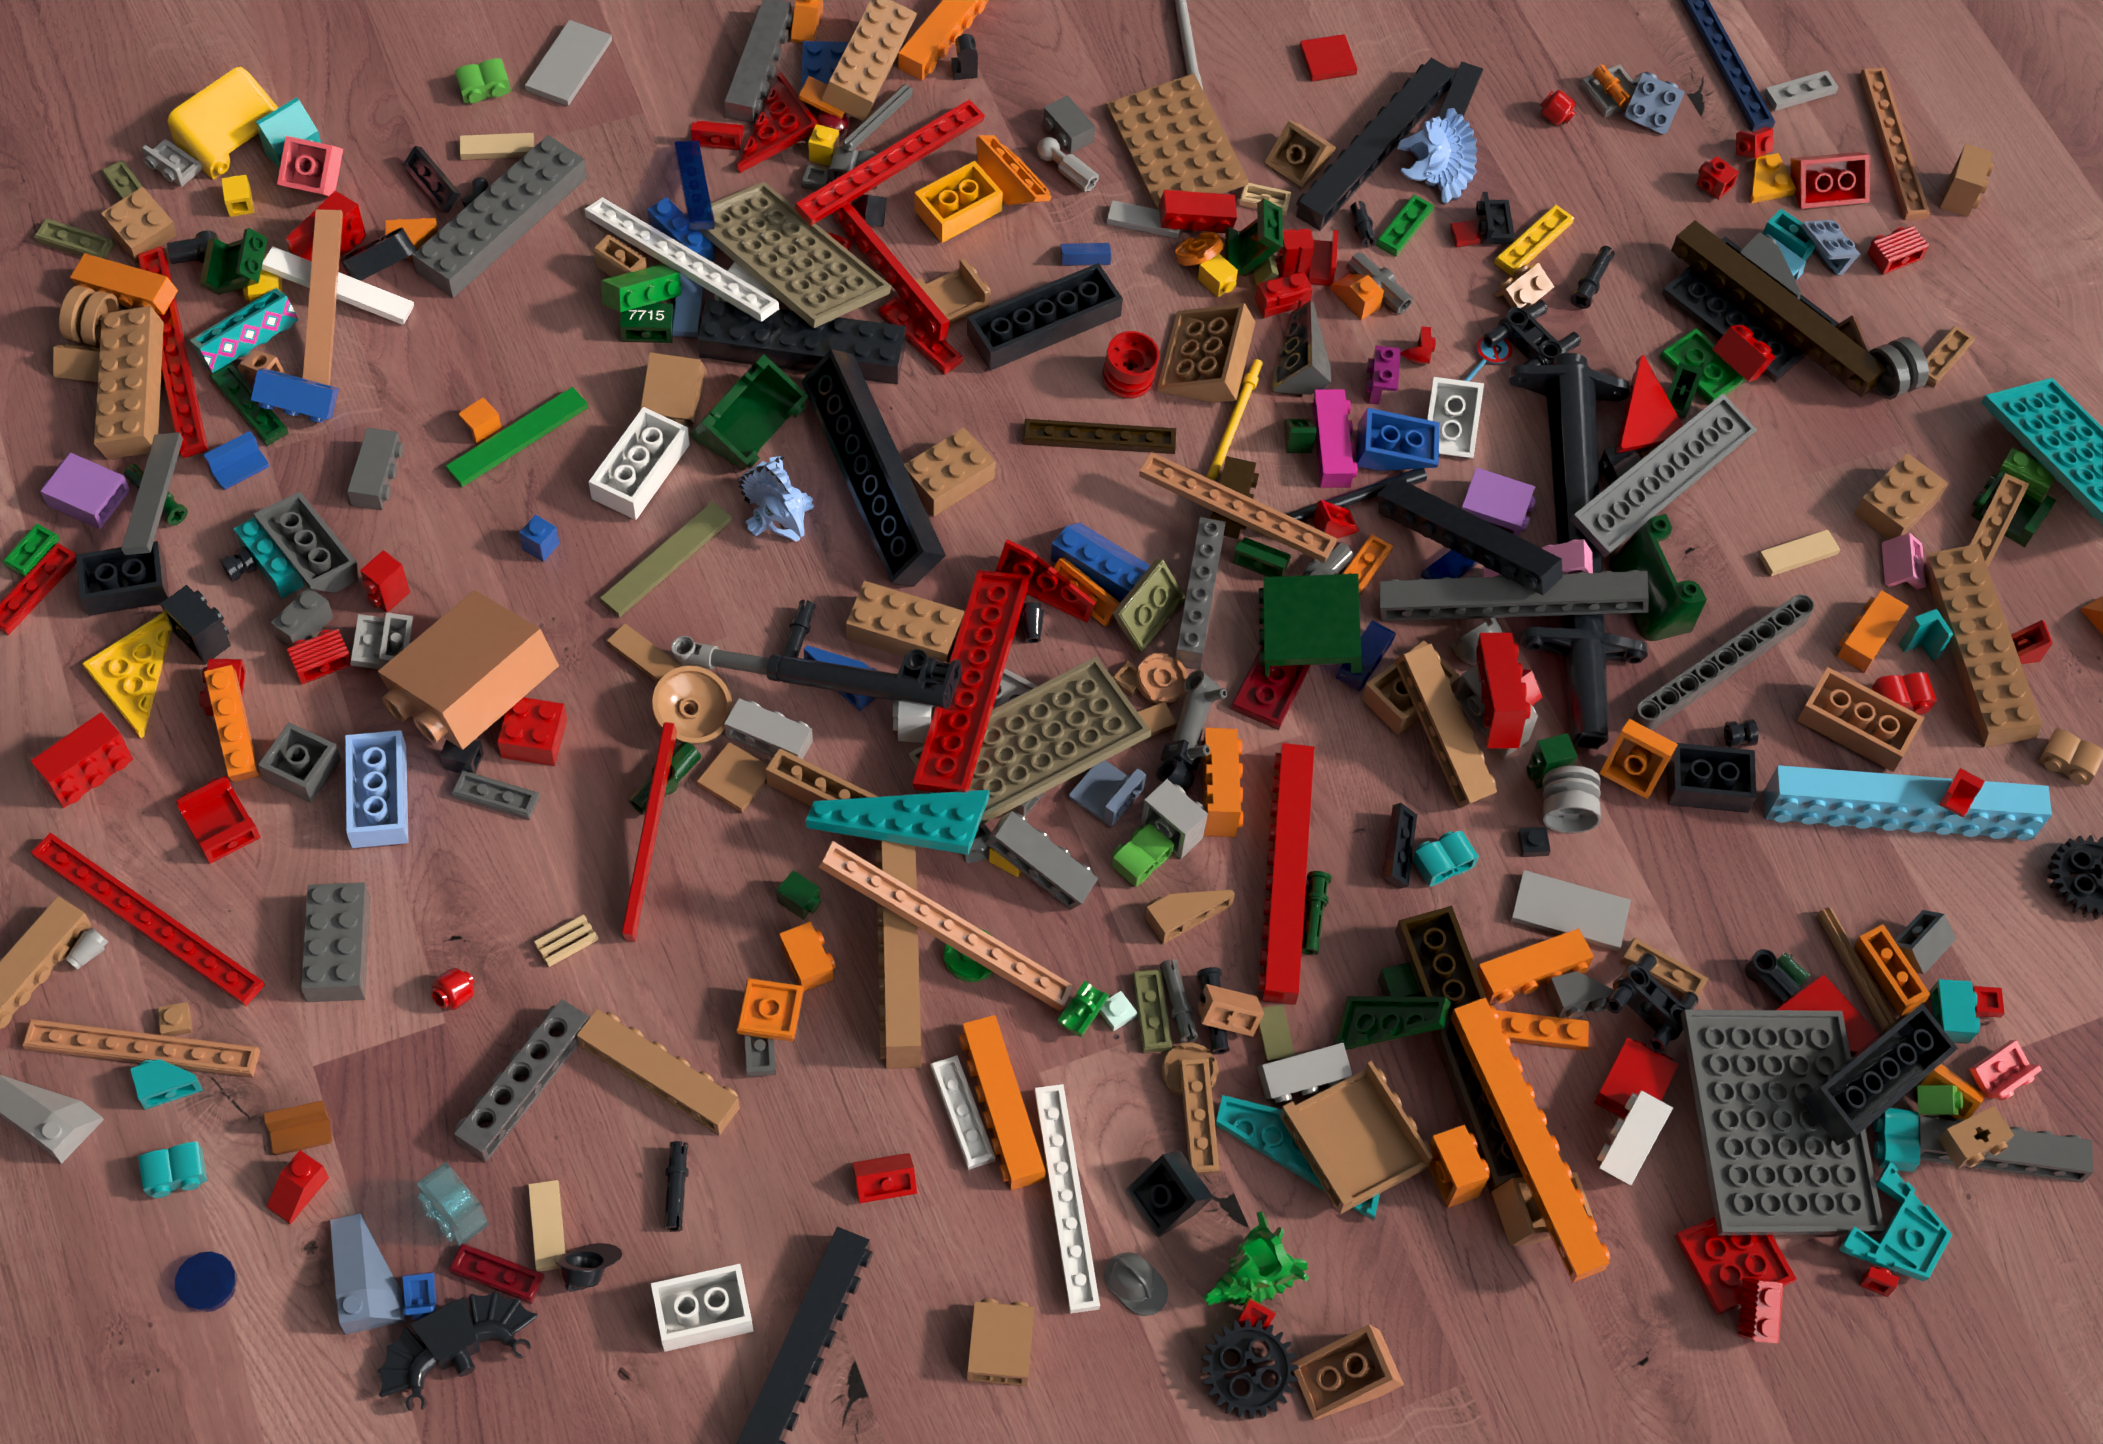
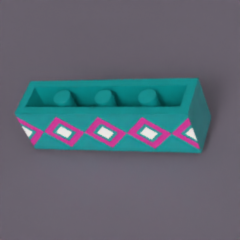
M275 288L195 336L190 342L202 364L214 373L235 359L246 356L256 346L267 343L271 337L279 332L290 329L299 319L287 296Z

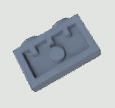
M1103 761L1089 770L1072 790L1069 798L1110 827H1113L1144 790L1146 774L1137 768L1131 776L1129 774L1126 775L1107 761Z

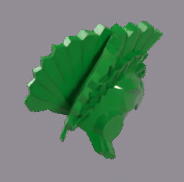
M1262 1211L1257 1212L1259 1225L1247 1234L1243 1243L1239 1244L1234 1257H1229L1230 1268L1216 1281V1286L1202 1296L1208 1306L1214 1303L1218 1304L1221 1301L1225 1303L1228 1300L1236 1306L1240 1303H1246L1248 1298L1262 1303L1266 1298L1272 1300L1276 1293L1283 1294L1285 1288H1292L1294 1280L1301 1279L1307 1282L1309 1276L1303 1271L1308 1270V1263L1303 1259H1295L1286 1254L1281 1243L1284 1235L1283 1228L1278 1227L1272 1233Z

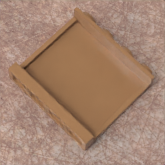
M1372 1061L1367 1063L1365 1070L1297 1105L1293 1101L1284 1105L1280 1114V1119L1339 1214L1429 1168L1433 1159V1152L1429 1143L1426 1140L1422 1141L1417 1133L1416 1123L1411 1116H1406L1401 1108L1402 1103L1399 1096L1395 1092L1390 1091L1383 1071L1380 1068L1376 1069Z

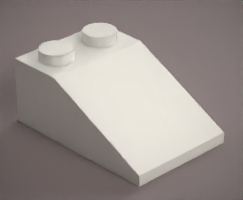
M1439 377L1433 378L1427 420L1440 422L1439 454L1474 458L1484 383Z

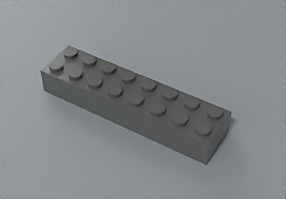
M547 135L412 254L416 273L454 298L587 179L584 158Z

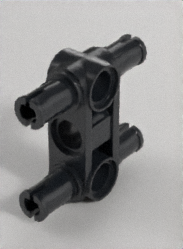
M1539 299L1527 308H1511L1507 312L1506 317L1499 321L1496 328L1484 334L1483 341L1487 347L1492 348L1501 341L1508 339L1528 359L1522 365L1531 366L1549 365L1552 358L1568 353L1579 346L1581 338L1573 331L1557 341L1536 321L1537 318L1547 313L1548 310L1547 304L1542 299Z
M1647 952L1635 964L1628 966L1613 982L1614 992L1606 1001L1605 1006L1608 1011L1616 1014L1627 1004L1656 1031L1648 1041V1047L1653 1052L1660 1053L1670 1041L1677 1039L1682 1033L1681 1013L1684 1010H1693L1699 999L1695 993L1687 991L1677 1000L1649 974L1657 964V960L1654 955Z

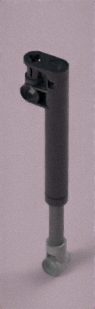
M680 636L671 645L672 653L677 662L682 666H698L707 669L721 667L767 675V678L771 681L942 709L949 708L961 676L960 660L953 659L951 663L939 661L936 657L927 656L920 649H914L905 655L900 670L896 674L772 654L768 658L719 650L714 645L696 643L689 636Z

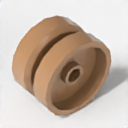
M74 286L67 293L60 310L59 327L62 337L69 341L84 342L88 346L100 348L102 314L119 311L117 297L103 291L95 292L88 287Z

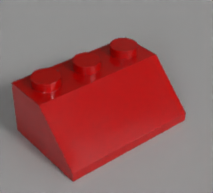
M1852 152L1790 158V177L1796 187L1795 197L1800 209L1870 202V154Z

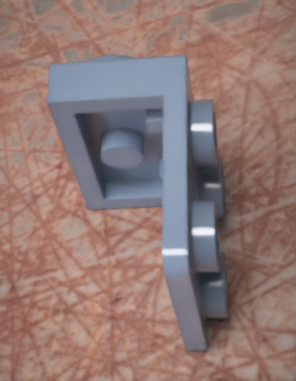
M1650 72L1635 75L1632 85L1636 87L1624 112V117L1659 134H1666L1685 91L1678 89L1679 86L1672 82H1663L1657 79V76Z
M1833 220L1805 221L1802 224L1803 230L1816 244L1815 249L1836 275H1843L1860 255L1855 248L1854 242L1843 234L1837 222Z

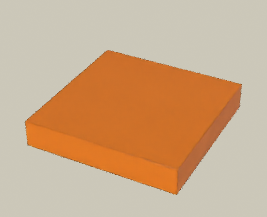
M747 978L737 1034L794 1042L804 986Z

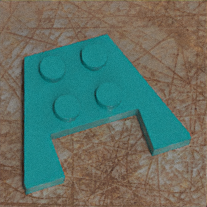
M1890 1162L1884 1167L1876 1181V1186L1900 1204L1879 1242H1876L1854 1226L1848 1231L1838 1250L1924 1282L1930 1278L1953 1234L1928 1205L1924 1206L1914 1194L1915 1189L1909 1182L1905 1183L1897 1174L1898 1168Z

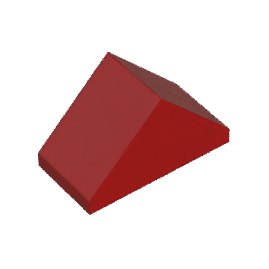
M1323 500L1317 502L1313 518V525L1316 529L1337 539L1356 534L1360 531L1350 510Z
M2040 620L2011 634L2021 664L2041 662L2053 644L2044 620Z

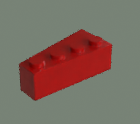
M1479 633L1477 642V668L1479 682H1482L1481 703L1485 704L1484 728H1489L1488 737L1486 738L1487 748H1519L1525 721L1531 715L1530 703L1525 700L1527 694L1526 683L1521 681L1523 673L1522 663L1517 661L1519 653L1518 644L1513 642L1512 633Z

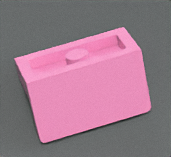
M1910 532L1884 541L1882 543L1885 585L1892 587L1907 581L1916 590L1925 588L1922 543Z

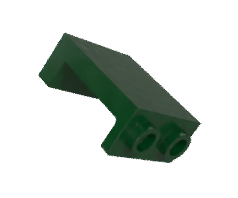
M1264 198L1257 203V219L1241 231L1231 227L1225 230L1226 260L1238 270L1237 273L1246 276L1283 247L1282 208Z
M247 228L244 230L243 239L229 244L217 238L209 239L199 285L221 295L259 283L267 238L251 228Z
M2001 470L1997 477L1993 475L1984 486L1987 489L1986 493L1980 492L1972 504L1976 508L1971 516L1980 522L2006 473L2004 470ZM2025 493L2004 536L2026 547L2050 512L2056 499L2047 495L2041 503Z

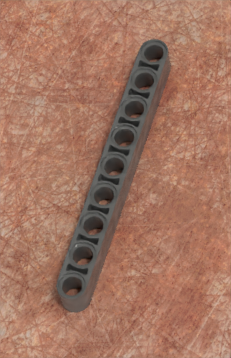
M1803 594L1792 597L1638 704L1632 720L1650 730H1654L1803 627L1814 609L1813 600Z

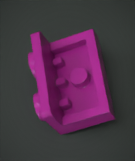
M1375 345L1373 358H1368L1366 373H1371V377L1366 380L1365 393H1370L1369 404L1379 405L1382 390H1398L1400 348Z

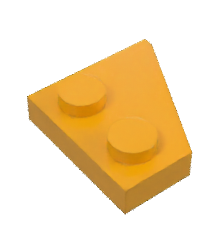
M1779 153L1756 158L1753 169L1751 203L1795 194L1796 187Z

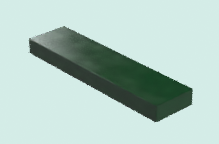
M231 363L209 375L210 381L266 446L289 433L287 427L271 409L259 407L258 402L251 400L253 388Z

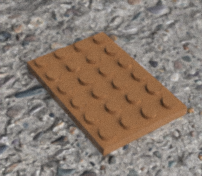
M1195 73L1106 103L1107 111L1155 209L1159 210V202L1163 190L1222 194L1248 185V178Z

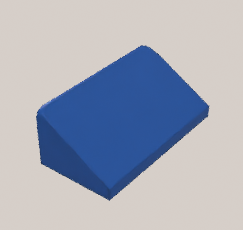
M1109 243L1060 244L1062 265L1111 264Z

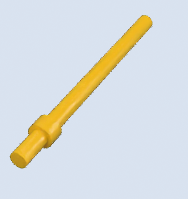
M1254 359L1249 373H1246L1243 378L1242 390L1206 478L1213 481L1217 479L1252 390L1256 389L1258 384V374L1263 365L1261 360Z

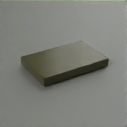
M1156 559L1112 614L1135 651L1143 652L1186 597L1164 560Z

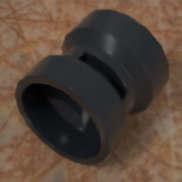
M244 546L236 550L235 555H226L220 558V562L232 582L240 579L244 572L252 573L257 570L252 557Z
M1754 719L1744 720L1742 723H1737L1736 721L1725 723L1724 740L1728 748L1739 747L1740 744H1745L1746 746L1757 745L1759 733Z

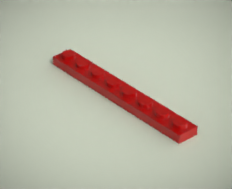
M848 203L833 212L834 220L837 223L839 222L846 231L847 236L855 241L860 251L870 259L874 268L881 272L886 282L896 290L900 299L907 303L912 309L914 316L922 321L927 331L938 342L947 339L950 321L855 208Z

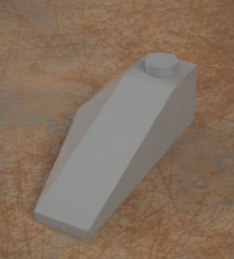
M0 1075V1116L61 1164L104 1120L103 1117L80 1100Z

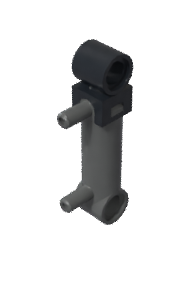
M1202 670L1193 671L1184 682L1183 688L1187 693L1172 742L1165 743L1160 758L1163 762L1159 765L1156 772L1157 779L1162 783L1168 779L1172 784L1179 785L1185 792L1192 786L1194 781V774L1191 771L1197 770L1200 758L1210 753L1208 745L1199 746L1210 706L1215 701L1227 697V691L1224 688H1220V685Z

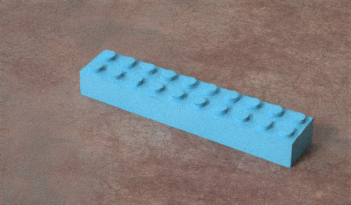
M1778 765L1764 789L1766 819L1781 823L1797 821L1807 825L1823 823L1834 827L1849 825L1860 829L1876 827L1887 831L1902 829L1914 833L1928 831L1936 832L1940 835L1955 833L1963 834L1967 837L1981 835L1990 836L1993 839L2007 837L2028 841L2036 837L2052 816L2049 786L1985 781L1964 817H1960L1939 805L1952 780L1951 778Z

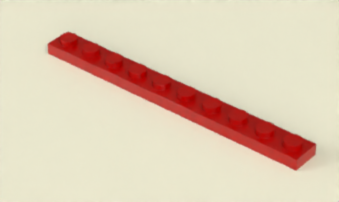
M969 99L795 204L794 210L811 226L983 122L985 115Z
M162 246L138 254L142 270L167 276L172 282L166 252ZM174 297L165 314H158L164 322L162 371L175 432H180L183 438L180 454L183 458H187L209 449L177 302Z
M51 832L31 852L33 858L245 1007L265 986L264 982Z

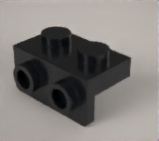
M1482 192L1480 201L1476 202V214L1480 215L1481 218L1479 221V233L1483 234L1484 243L1512 244L1515 240L1509 200H1489L1488 192Z

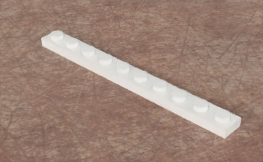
M602 197L585 208V215L590 220L670 268L679 271L680 274L762 322L779 310L777 300Z

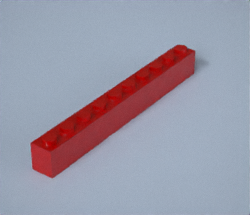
M1282 743L1280 753L1275 752L1274 769H1278V777H1273L1272 792L1277 793L1276 800L1271 802L1270 816L1275 817V824H1270L1268 840L1273 841V849H1268L1267 865H1272L1271 873L1266 874L1265 890H1270L1269 898H1265L1263 914L1268 915V923H1263L1261 937L1262 940H1266V949L1261 948L1260 965H1265L1264 974H1259L1258 991H1263L1262 1001L1296 1005L1299 995L1315 746Z

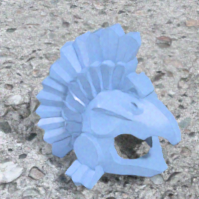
M1449 108L1446 111L1444 120H1441L1438 116L1426 121L1423 130L1402 139L1397 149L1413 152L1418 158V161L1410 169L1402 168V174L1411 180L1425 181L1429 186L1438 184L1441 190V201L1445 205L1451 199L1457 200L1462 195L1461 192L1467 188V183H1470L1475 173H1477L1474 167L1477 162V148L1475 146L1477 139L1473 137L1474 130L1470 128L1469 122L1464 120L1463 115L1457 114L1454 108Z

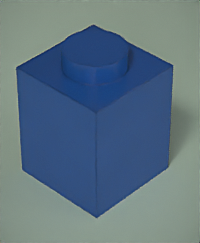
M536 514L519 532L522 549L543 562L560 544L556 526Z

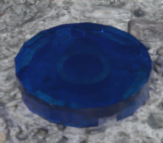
M212 1251L201 1252L188 1258L179 1267L175 1277V1291L179 1300L190 1310L212 1312L223 1307L233 1297L236 1290L237 1273L231 1261L222 1254Z

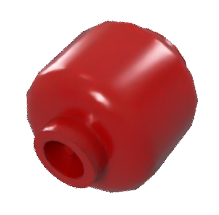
M1551 90L1540 104L1542 107L1541 115L1555 126L1560 125L1562 122L1567 124L1576 113L1573 111L1575 101L1561 90L1556 92Z
M458 968L447 970L433 980L431 997L434 1003L442 1009L455 1010L472 999L474 995V979L467 971H462Z

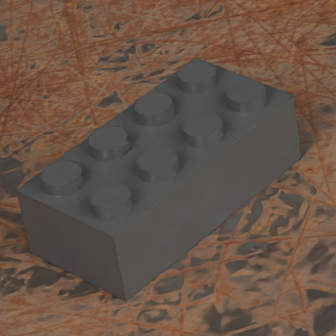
M365 882L313 884L307 887L301 989L307 1002L365 1000L370 894Z

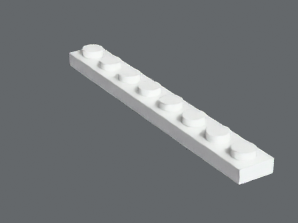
M1064 1085L1035 1088V1099L1069 1311L1071 1314L1099 1310L1100 1302Z

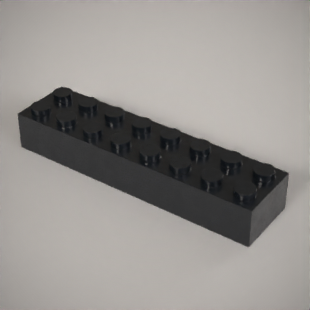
M707 299L698 336L700 358L753 365L764 354L778 368L810 372L833 349L853 354L865 380L898 384L906 346V326L838 317L813 328L794 311L783 309L777 310L761 322L729 302Z

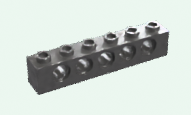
M1201 517L1199 520L1175 657L1187 668L1201 669L1225 521Z
M563 999L556 1006H551L545 1015L544 1022L539 1028L535 1027L530 1032L524 1047L521 1050H516L511 1056L509 1066L504 1072H499L494 1077L489 1091L485 1095L482 1094L476 1100L473 1106L474 1110L467 1118L464 1117L459 1121L454 1133L458 1145L486 1163L579 1045L577 1034L590 1019V1016ZM554 1031H564L559 1037L550 1036ZM537 1053H546V1056L542 1059H533ZM520 1075L529 1076L524 1082L515 1081ZM501 1098H511L505 1105L497 1104ZM485 1120L493 1121L487 1128L479 1127L481 1122Z

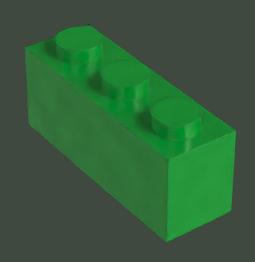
M663 264L601 280L602 304L619 312L681 296L680 272Z

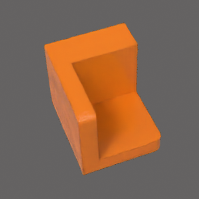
M483 397L459 413L460 418L471 429L473 440L476 443H480L502 428L499 413Z

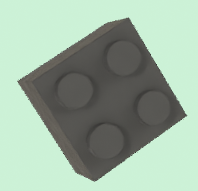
M288 722L258 764L264 781L312 803L341 761V757L336 744Z

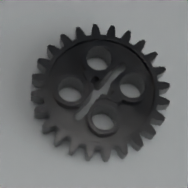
M2081 835L2075 841L2070 838L2065 844H2061L2051 856L2052 861L2047 867L2051 871L2047 878L2054 881L2050 888L2059 890L2055 895L2056 898H2065L2063 906L2073 905V913L2081 909L2084 918L2089 913H2092L2094 919L2097 920L2101 914L2103 915V837L2097 842H2094L2092 835H2089L2085 841Z
M1246 1319L1244 1326L1241 1328L1236 1320L1232 1325L1233 1331L1223 1326L1221 1328L1223 1337L1216 1333L1212 1336L1216 1345L1206 1344L1205 1348L1211 1355H1203L1201 1357V1360L1208 1363V1366L1201 1368L1200 1372L1209 1374V1378L1204 1380L1202 1384L1212 1385L1213 1389L1207 1395L1210 1397L1217 1394L1219 1398L1215 1405L1219 1406L1222 1403H1226V1414L1235 1408L1237 1409V1418L1239 1419L1244 1414V1411L1248 1412L1250 1420L1254 1419L1256 1411L1264 1418L1267 1415V1407L1273 1413L1278 1411L1276 1401L1283 1405L1287 1403L1283 1393L1290 1395L1294 1393V1390L1288 1384L1298 1381V1378L1292 1376L1291 1372L1299 1369V1366L1290 1364V1360L1296 1357L1297 1354L1287 1353L1286 1349L1292 1343L1286 1342L1282 1344L1280 1340L1284 1333L1280 1332L1274 1336L1272 1334V1324L1266 1330H1263L1262 1320H1259L1255 1327H1251L1250 1320ZM1259 1342L1266 1347L1267 1353L1265 1357L1258 1358L1252 1353L1253 1343ZM1232 1351L1237 1355L1238 1363L1236 1366L1231 1367L1225 1364L1223 1361L1224 1352ZM1271 1359L1275 1361L1274 1365L1262 1367L1252 1373L1253 1377L1250 1376L1249 1372L1232 1378H1224L1225 1373L1244 1368L1247 1361L1250 1366ZM1268 1371L1275 1376L1276 1383L1274 1387L1269 1388L1263 1385L1261 1382L1263 1372ZM1240 1380L1246 1384L1247 1393L1245 1396H1238L1233 1392L1232 1384L1234 1381Z

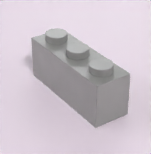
M739 698L724 723L726 737L772 757L775 756L780 748L803 759L813 742L812 728L806 723L790 720L778 711L771 712L751 700L745 701Z
M1344 1043L1256 1066L1265 1099L1274 1098L1275 1103L1292 1099L1291 1093L1301 1091L1302 1096L1319 1091V1085L1328 1083L1330 1088L1344 1081V1078L1353 1076Z

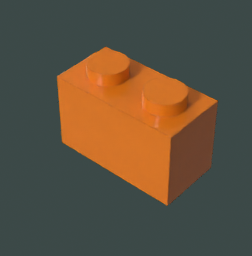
M811 921L779 934L780 946L798 985L804 986V992L833 980V969L836 968L835 961L830 952L825 953L822 947L825 945L822 933L819 929L814 930Z

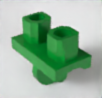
M1084 981L1059 1017L1057 1023L1067 1031L1082 1038L1108 1000L1109 995L1097 990L1090 983Z

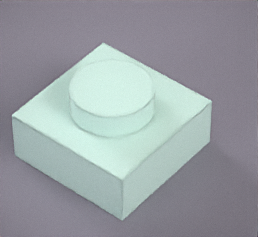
M1122 991L1110 997L1099 1011L1113 1031L1137 1017V1011Z

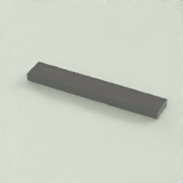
M180 432L157 434L154 436L121 548L125 555L151 552L183 441Z

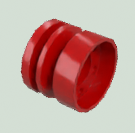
M1125 331L1117 334L1110 341L1102 370L1103 382L1109 391L1122 398H1137L1145 395L1151 389L1160 358L1159 348L1154 340L1144 333Z

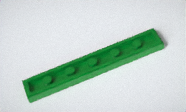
M571 387L446 465V469L461 487H464L588 409V403Z

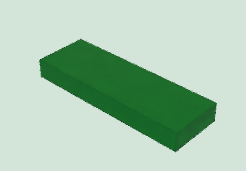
M1413 194L1377 239L1375 246L1397 257L1432 213L1434 205Z

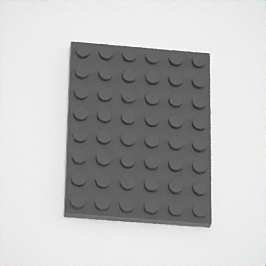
M1684 1010L1681 1013L1718 1235L1847 1234L1854 1226L1865 1234H1881L1884 1232V1223L1865 1129L1857 1136L1837 1146L1801 1100V1098L1851 1058L1843 1012Z

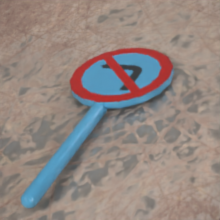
M1484 336L1479 338L1476 344V352L1482 360L1464 381H1470L1486 362L1490 364L1507 362L1513 353L1510 342L1505 339L1494 347L1489 348L1483 341Z

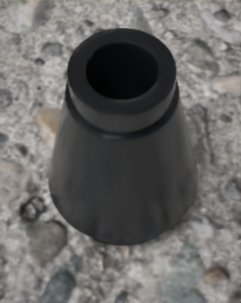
M1024 603L1019 619L1025 642L1038 643L1041 641L1044 610L1041 609L1040 603Z

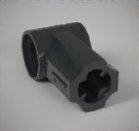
M207 230L197 233L195 238L168 242L167 249L171 264L195 260L204 263L208 240L212 238L218 239V235L213 231Z
M1760 949L1747 962L1745 973L1752 981L1760 982L1782 1005L1800 987L1777 964V957L1773 952ZM1757 962L1762 963L1765 966L1766 970L1761 969L1757 965Z

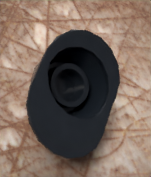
M596 1243L557 1256L555 1262L561 1267L566 1290L573 1292L597 1286L602 1279L605 1268L618 1262L622 1257V1251L615 1245Z

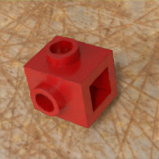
M1716 156L1710 162L1705 161L1698 170L1700 175L1696 184L1719 200L1734 187L1739 171Z

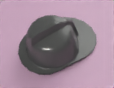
M1127 1252L1113 1257L1106 1265L1104 1273L1106 1285L1128 1309L1142 1316L1154 1315L1163 1309L1169 1294L1167 1284L1162 1276L1144 1258L1138 1254Z

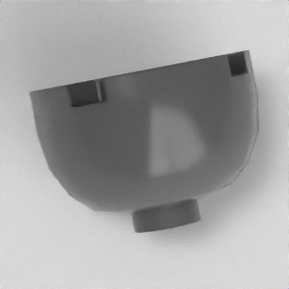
M1495 617L1489 620L1492 625L1488 626L1485 622L1460 637L1458 640L1462 643L1456 645L1455 642L1449 644L1461 661L1471 665L1477 664L1476 647L1479 633H1503Z

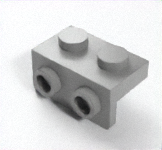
M167 139L163 140L154 149L147 145L141 148L144 154L143 160L150 169L158 170L169 182L174 181L181 187L203 169L199 161Z

